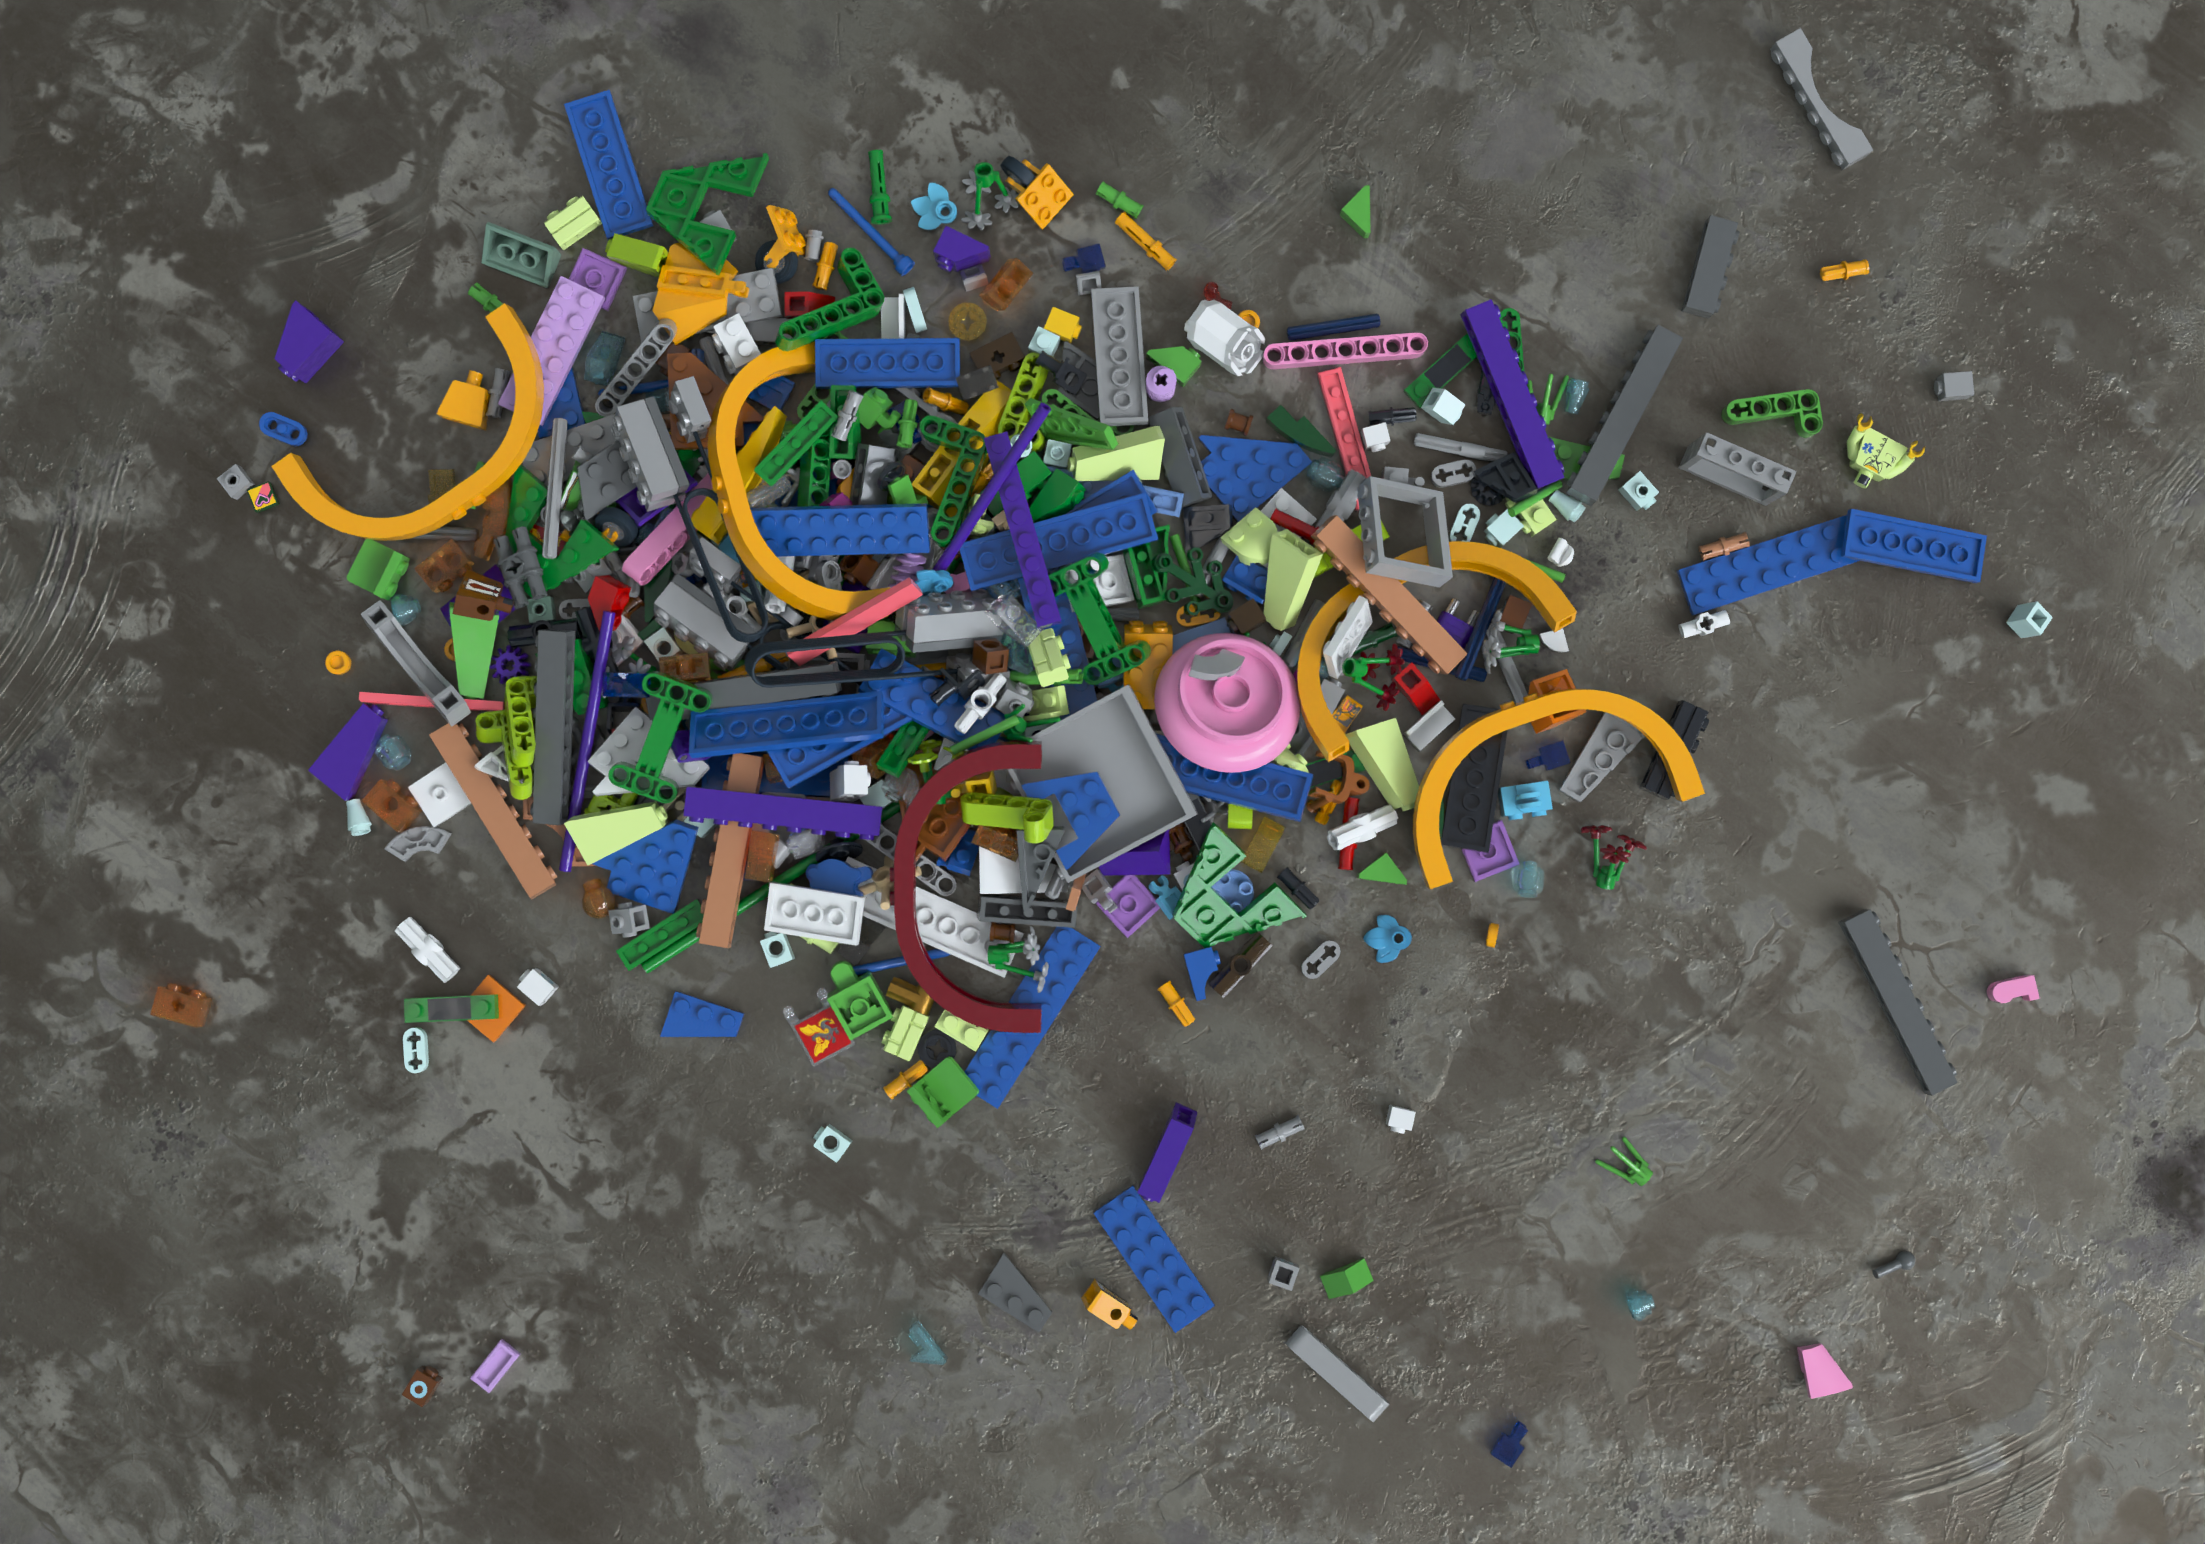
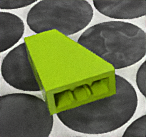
M614 234L613 239H609L605 250L606 256L610 260L659 278L662 265H665L668 251L663 246L619 234Z

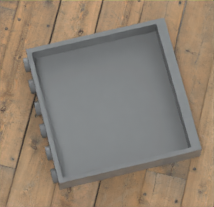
M1129 684L1029 737L1033 741H1042L1041 769H1003L1005 773L1009 771L1013 779L1010 781V784L1015 793H1020L1022 797H1027L1021 786L1026 783L1098 772L1120 816L1071 868L1065 869L1055 851L1053 857L1058 864L1055 867L1061 880L1066 879L1067 883L1198 814ZM1052 794L1045 799L1052 802L1054 826H1065L1064 834L1056 849L1058 850L1077 840L1078 837L1056 795Z

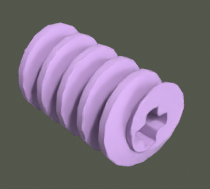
M1156 366L1149 371L1146 377V393L1150 399L1156 402H1165L1173 397L1177 381L1174 371L1165 366Z
M903 553V556H896L895 559L901 565H894L893 569L899 573L891 575L890 578L894 579L896 584H888V587L891 588L909 577L914 582L919 580L916 572L924 570V567L920 564H925L927 560L922 553Z

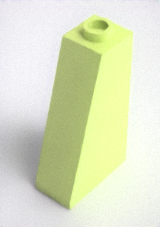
M1153 426L1115 436L1119 444L1114 450L1077 446L1073 447L1072 457L1068 458V471L1072 472L1073 478L1077 481H1114L1132 470H1135L1140 480H1159L1165 438L1160 426Z
M1288 529L1274 533L1271 537L1263 613L1266 621L1273 628L1280 631L1295 626L1323 555Z
M1396 718L1346 734L1350 746L1387 803L1393 809L1401 807L1402 811L1414 808L1419 784Z
M655 801L573 816L564 825L586 864L590 865L663 828L668 823V816L665 809Z

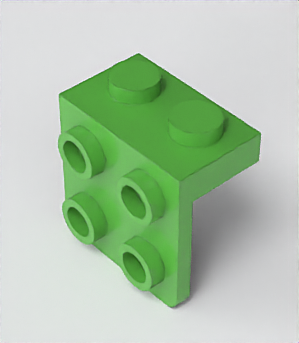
M366 539L347 575V580L389 601L397 591L401 576L408 569L410 558L374 540Z
M949 1056L908 1089L907 1092L912 1101L926 1114L927 1119L939 1128L952 1115L977 1096L979 1089L957 1062Z

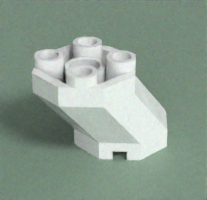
M1202 300L1185 323L1184 330L1187 332V339L1193 347L1202 351L1236 376H1241L1242 372L1246 374L1251 373L1263 357L1260 345L1265 343V337L1260 330L1247 323L1216 300Z

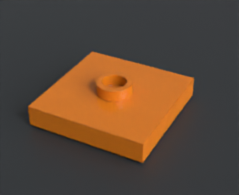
M487 975L471 995L498 994L499 1018L467 1021L494 1043L526 1005L491 975Z

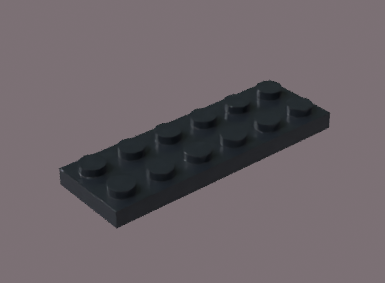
M1462 704L1458 731L1474 720L1499 709ZM1508 730L1480 743L1460 762L1450 779L1442 830V846L1489 853Z

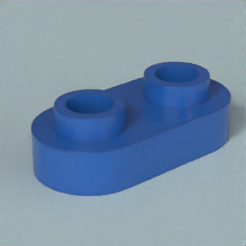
M274 412L265 413L260 418V430L269 437L291 446H300L307 439V430L299 422ZM272 422H277L275 429H271ZM294 431H299L297 438L292 437Z

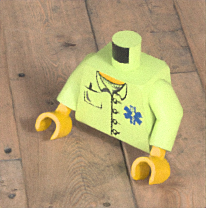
M1861 413L1857 416L1858 426L1854 427L1847 440L1848 458L1851 460L1849 466L1859 472L1854 480V484L1866 489L1871 479L1879 482L1883 479H1891L1904 472L1915 460V457H1921L1924 454L1925 446L1921 451L1917 452L1913 447L1918 444V441H1914L1910 446V452H1906L1907 447L1870 428L1873 424L1871 416L1868 422L1862 423L1861 420L1864 415Z

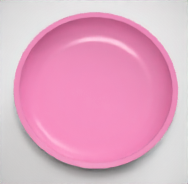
M1214 633L1191 640L1168 659L1156 682L1154 703L1160 728L1170 744L1180 754L1201 767L1229 773L1259 768L1279 756L1288 746L1296 732L1300 716V702L1295 678L1290 668L1275 651L1262 642L1248 636L1235 633ZM1223 648L1245 657L1240 669L1231 677L1225 676L1219 677L1217 680H1201L1188 676L1195 654L1204 657L1219 654Z

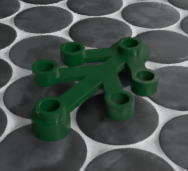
M1195 547L1187 552V559L1191 562L1194 576L1175 565L1171 556L1167 553H1161L1153 557L1152 567L1157 573L1169 572L1190 586L1182 589H1168L1164 594V598L1168 603H1175L1181 598L1202 594L1209 599L1199 603L1196 601L1187 602L1184 605V612L1188 616H1194L1200 611L1212 608L1218 613H1225L1232 608L1233 596L1224 589L1220 575L1223 569L1221 562L1214 560L1206 566L1207 573L1211 575L1212 589L1206 584L1201 564L1203 552L1200 548ZM1193 551L1197 552V559H1194L1192 557ZM1162 558L1166 559L1167 561L1166 567H1164L1161 563ZM1212 564L1217 566L1216 572L1212 570ZM1171 591L1175 593L1176 597L1174 600L1170 598ZM1221 597H1224L1225 599L1224 605L1220 603ZM1190 604L1194 605L1195 611L1193 613L1189 610Z

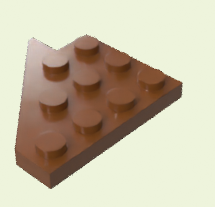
M692 353L667 354L669 400L675 381L694 376L711 418L715 405L727 384ZM744 401L737 419L735 448L745 446L744 424L762 423L764 418L746 401ZM670 411L671 440L675 450L699 449L696 441L687 443L685 437L679 434L677 428L678 419L676 414H672ZM707 431L706 437L700 439L704 449H708Z
M908 763L900 777H895L902 820L913 798L924 784L923 772H920L919 764ZM932 766V771L934 774L937 770H935ZM961 793L958 798L952 796L951 798H946V804H935L922 825L918 837L916 862L925 849L946 862L971 826V824H966L962 820L960 798L966 793Z

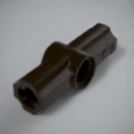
M1257 931L1212 979L1209 985L1221 997L1225 998L1273 945ZM1239 958H1243L1247 962V968L1242 972H1238L1234 968V962Z

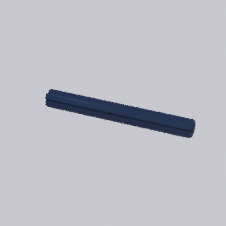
M1494 577L1465 648L1467 655L1460 661L1455 673V677L1460 680L1466 681L1470 675L1505 588L1506 582Z

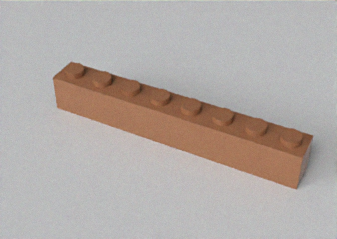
M1337 515L1330 516L1311 535L1315 541L1313 543L1314 546L1321 553L1326 552L1330 556V563L1337 570L1340 571L1342 569L1348 575L1346 577L1347 581L1353 587H1359L1364 592L1362 596L1368 599V603L1371 605L1375 604L1381 610L1379 612L1380 616L1388 623L1391 621L1397 627L1395 629L1396 633L1404 640L1408 639L1413 644L1411 647L1413 651L1420 657L1424 656L1429 661L1428 666L1436 674H1449L1467 655V652L1398 579L1366 573L1365 559H1363V542Z
M448 723L429 734L530 899L532 900L556 886L554 879L557 878V875L550 865L545 867L541 859L545 857L538 845L533 847L530 843L529 838L532 835L526 825L520 826L516 818L520 816L513 804L508 806L503 798L507 797L501 785L495 786L491 780L494 776L481 772L474 767L480 761L478 758L482 754L475 743L471 746L468 743L466 737L469 736V733L462 723L457 725L456 723L451 727Z
M742 753L733 754V757L729 756L727 761V771H730L729 779L724 781L722 790L759 794L765 758ZM728 821V825H720V828L715 829L714 842H717L716 851H712L709 866H713L711 876H707L705 890H708L707 900L703 899L701 905V913L704 914L703 922L698 924L696 937L700 938V944L731 948L752 828L739 827L738 821Z

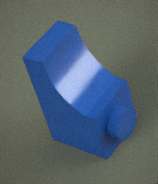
M1212 947L1183 954L1196 1001L1206 999L1205 985L1207 979L1213 971L1218 970L1217 965L1221 964L1218 951H1213Z

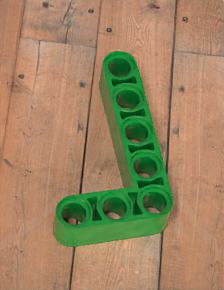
M851 247L844 249L837 264L838 272L851 296L782 323L775 340L779 349L792 351L814 342L815 339L824 338L874 318L879 314L884 303V294L862 254L857 249ZM846 261H851L853 265L846 263ZM857 281H862L865 285H861ZM868 301H873L876 305H871ZM847 309H852L855 313H850ZM826 317L834 319V322L828 321ZM805 326H811L814 330H808ZM783 334H789L792 338H786Z
M929 415L920 422V430L923 437L929 442L960 452L931 528V536L938 546L945 548L960 527L987 456L984 442L986 437L979 431ZM935 424L938 426L937 431L932 434L927 433V426ZM951 433H960V438L957 441L948 440ZM981 440L983 446L977 450L972 449V442ZM968 462L975 464L974 469L970 472L962 470L963 465ZM964 485L966 486V491L960 495L955 494V487ZM948 508H957V514L954 517L946 516L945 512ZM940 530H948L949 535L946 539L941 540L937 538V533Z
M830 428L801 457L797 507L819 506L828 498L831 458H829ZM815 447H816L817 450H818V456L816 455V453H815V451H814V448H815ZM813 470L816 473V479L813 477ZM811 494L815 498V503L811 500Z

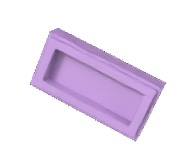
M501 1339L470 1379L490 1393L521 1353Z

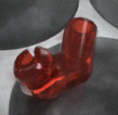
M1208 282L1203 292L1205 299L1208 301L1216 300L1231 309L1233 302L1221 298L1218 284Z

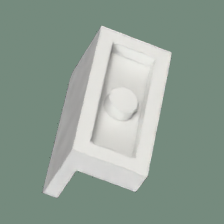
M899 294V297L884 298L881 308V339H906V305L904 294Z
M1442 700L1435 704L1404 733V736L1418 751H1421L1455 720L1443 706L1444 702Z

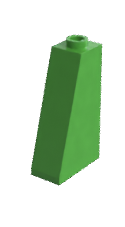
M450 602L449 611L459 694L463 695L465 699H484L499 620V611H496L491 621L452 614L454 602Z

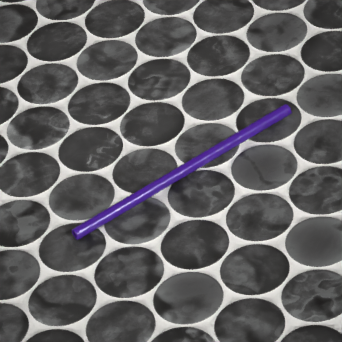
M1040 403L932 570H947L1050 413L1051 408L1047 404Z
M603 611L567 820L573 816L581 815L589 770L588 760L591 758L616 614L611 611ZM567 828L559 870L563 872H571L576 845Z

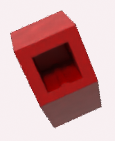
M785 292L786 319H793L835 302V296L814 292ZM826 317L828 321H834V319Z
M610 575L595 576L588 596L599 631L603 611L616 613L613 631H616L621 623L624 607L629 601L631 587Z
M1412 662L1401 671V674H1397L1391 679L1421 716L1440 701L1428 680Z

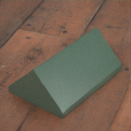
M487 222L481 263L548 288L561 258L560 252L551 245Z

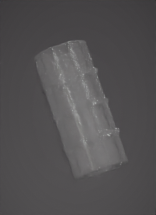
M785 475L772 488L766 482L760 483L759 486L746 493L750 508H765L772 504V502L788 493L791 489V484Z

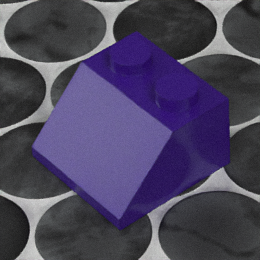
M945 226L933 250L935 260L938 263L937 266L947 272H951V270L959 272L989 262L991 258L989 246L948 226Z

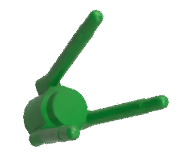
M1021 704L1011 713L1005 714V719L1017 715L1025 708V704ZM1017 716L1020 724L1003 731V733L1007 736L1008 740L1031 743L1033 742L1032 738L1021 736L1026 728L1059 722L1061 718L1054 717L1026 722L1023 718Z

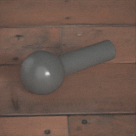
M1901 1251L1896 1256V1260L1874 1269L1873 1275L1878 1279L1898 1269L1910 1270L1916 1263L1915 1256L1909 1251Z

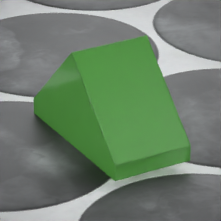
M1365 185L1340 212V216L1363 238H1369L1371 233L1370 185Z
M1383 853L1357 873L1358 879L1407 885V879L1387 853Z
M1365 1258L1320 1276L1329 1299L1354 1294L1374 1281Z

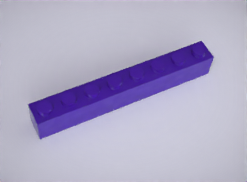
M1491 299L1464 310L1460 316L1519 460L1537 489L1563 479V464L1555 456L1554 442L1547 436L1545 420L1538 414L1536 398L1533 393L1529 392L1527 376L1524 371L1520 370L1517 363L1519 362V357L1508 341L1510 340V335L1499 319L1501 313L1498 306L1493 304Z
M1008 432L984 438L993 474H995L1012 448ZM1015 464L998 491L1039 630L1062 622L1018 467Z
M686 787L683 816H689V821L703 823L704 818L714 819L713 824L728 825V821H738L739 827L752 828L753 823L763 824L762 829L777 830V826H786L788 832L801 833V828L811 829V834L825 835L826 831H835V836L850 838V833L860 834L859 839L874 840V836H879L882 807Z

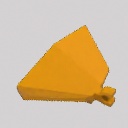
M680 242L673 244L669 248L666 263L662 265L656 286L658 292L652 310L659 321L668 318L676 323L677 333L672 340L675 345L727 315V297L729 293L747 298L750 290L746 287V282L732 281L738 271L727 259L720 274L716 275ZM663 327L667 334L670 336V330L666 327Z

